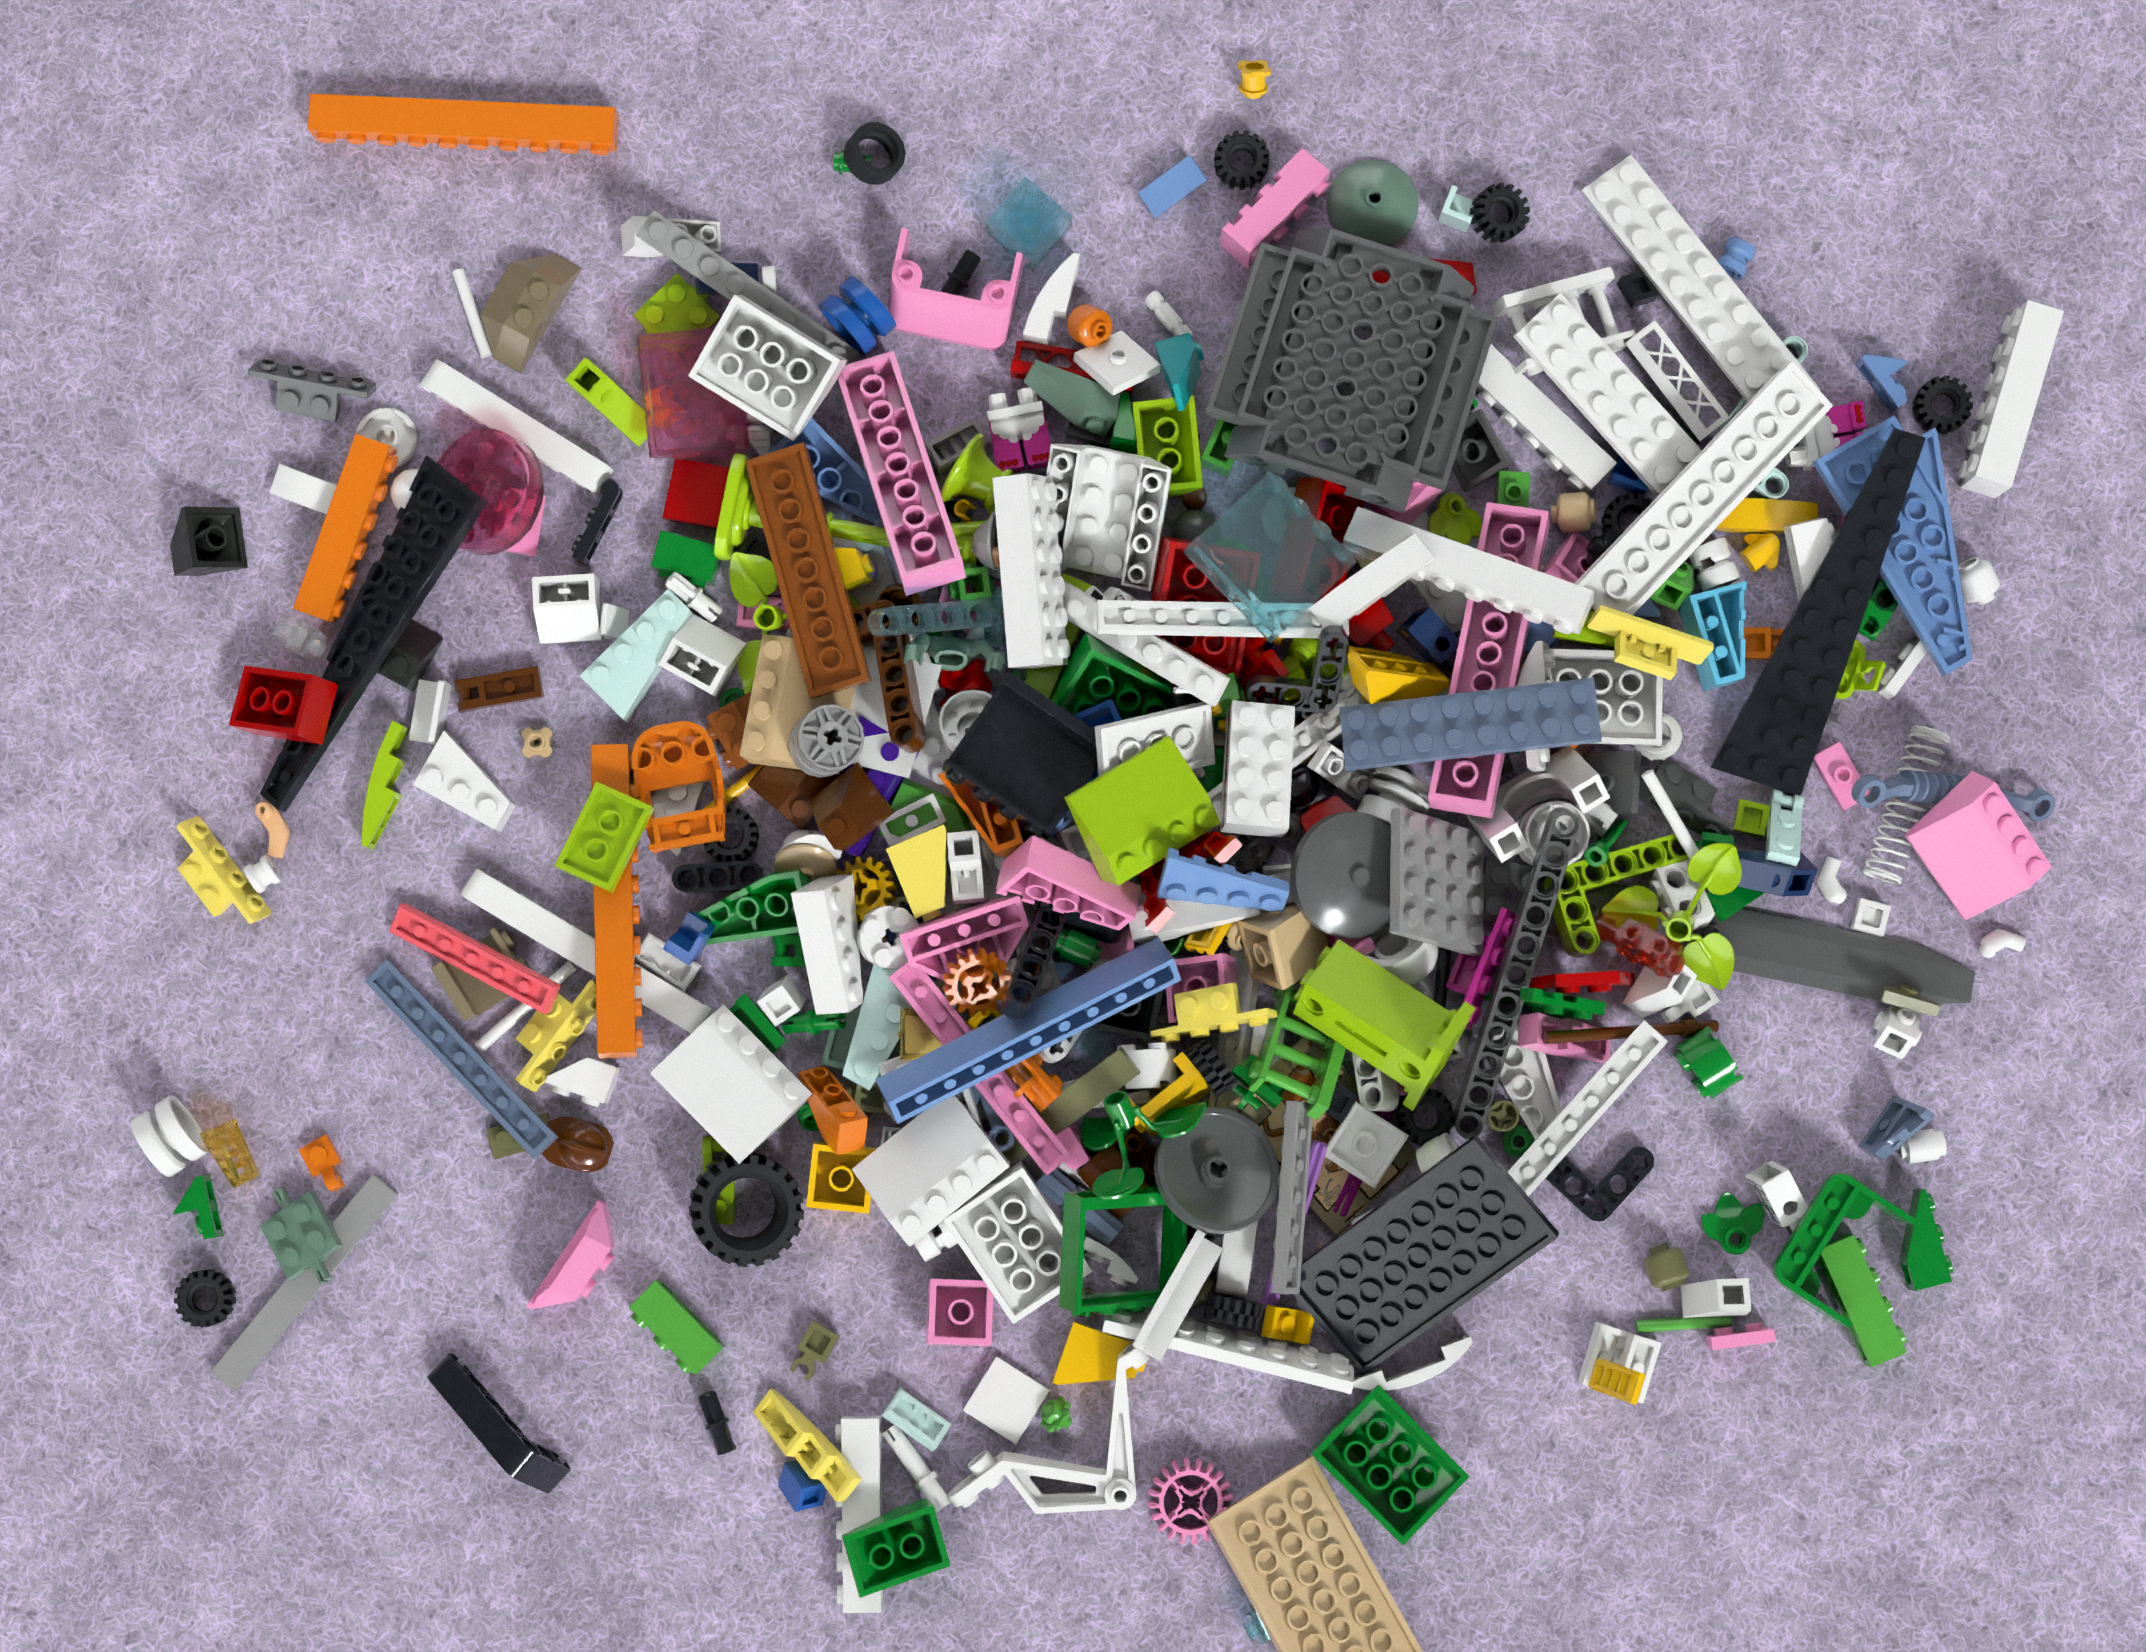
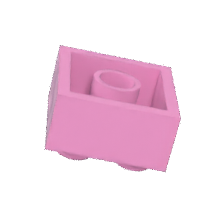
M1075 1123L1055 1135L1070 1153L1071 1157L1065 1161V1164L1068 1168H1072L1073 1171L1089 1162L1095 1156L1092 1151L1084 1147L1081 1132Z

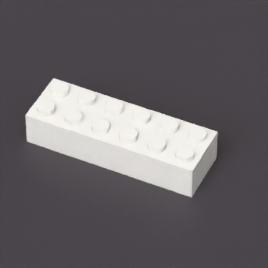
M2027 300L2019 308L2016 307L2011 316H2006L2001 328V333L2005 334L2002 345L1998 344L1992 359V362L1997 363L1994 374L1990 373L1984 385V391H1987L1988 394L1985 403H1980L1975 415V420H1979L1977 431L1971 432L1967 442V449L1971 450L1968 461L1963 460L1958 472V478L1962 479L1960 488L1997 498L2012 487L2062 320L2063 310Z
M1029 473L993 478L1008 668L1035 669L1068 665L1070 645L1066 639L1065 632L1068 617L1065 608H1063L1062 595L1065 592V583L1060 573L1062 550L1058 545L1057 537L1060 522L1058 515L1055 513L1057 488L1053 482V477Z

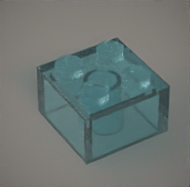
M1024 177L985 222L986 233L1013 256L1016 257L1017 252L1023 253L1024 265L1033 272L1072 227V215Z

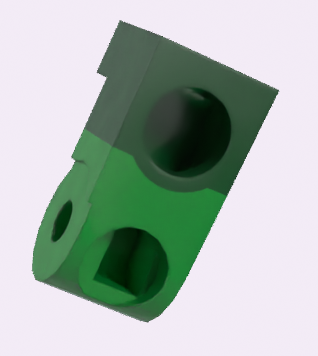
M1882 578L1876 579L1858 631L1859 634L1871 641L1877 638L1898 606L1897 601Z

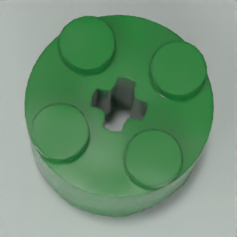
M1707 1026L1677 1045L1678 1052L1673 1054L1683 1070L1686 1072L1691 1070L1695 1076L1691 1083L1699 1095L1703 1096V1098L1709 1096L1713 1099L1743 1080L1744 1077L1740 1073L1734 1074V1071L1738 1069L1737 1065L1721 1041L1708 1036L1713 1031Z

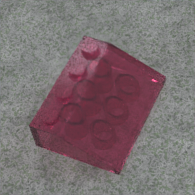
M715 328L637 336L650 458H733L735 453L743 454L750 450L746 412L688 376Z

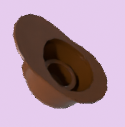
M558 1117L547 1123L558 1136L542 1153L549 1162L580 1172H595L608 1164L614 1142L611 1134L605 1127L573 1117Z

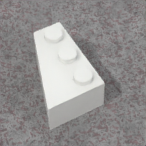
M446 731L442 732L413 784L499 832H502L516 807L511 799L461 747L454 737Z

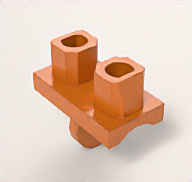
M1037 1053L1005 1069L1004 1072L1019 1088L1013 1093L1015 1098L1018 1099L1021 1095L1025 1094L1041 1113L1063 1093L1060 1090L1063 1082L1056 1074L1048 1076L1041 1069L1040 1066L1043 1064L1042 1058Z

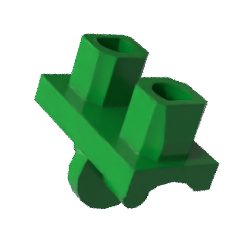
M1254 1054L1244 1060L1241 1065L1238 1063L1231 1071L1235 1078L1247 1088H1249L1252 1079L1248 1077L1249 1069L1253 1061L1258 1059ZM1267 1082L1266 1085L1262 1083L1255 1092L1247 1091L1239 1084L1233 1089V1092L1242 1098L1237 1105L1241 1110L1247 1103L1255 1110L1260 1108L1263 1103L1255 1098L1254 1094L1275 1109L1283 1100L1281 1095L1285 1091V1089L1270 1082Z

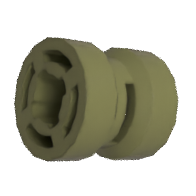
M1492 1101L1485 1124L1495 1131H1510L1519 1121L1518 1109L1509 1101Z

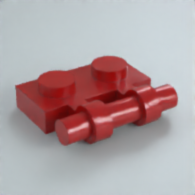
M1249 637L1245 642L1240 683L1247 702L1249 700L1246 694V684L1251 677L1256 675L1287 677L1290 674L1273 649L1263 651L1266 637ZM1260 686L1259 690L1255 692L1256 695H1261L1266 690L1264 686Z

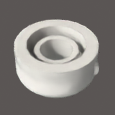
M1390 922L1377 932L1368 935L1376 949L1366 955V957L1410 986L1417 984L1428 976L1437 961V946L1390 933Z

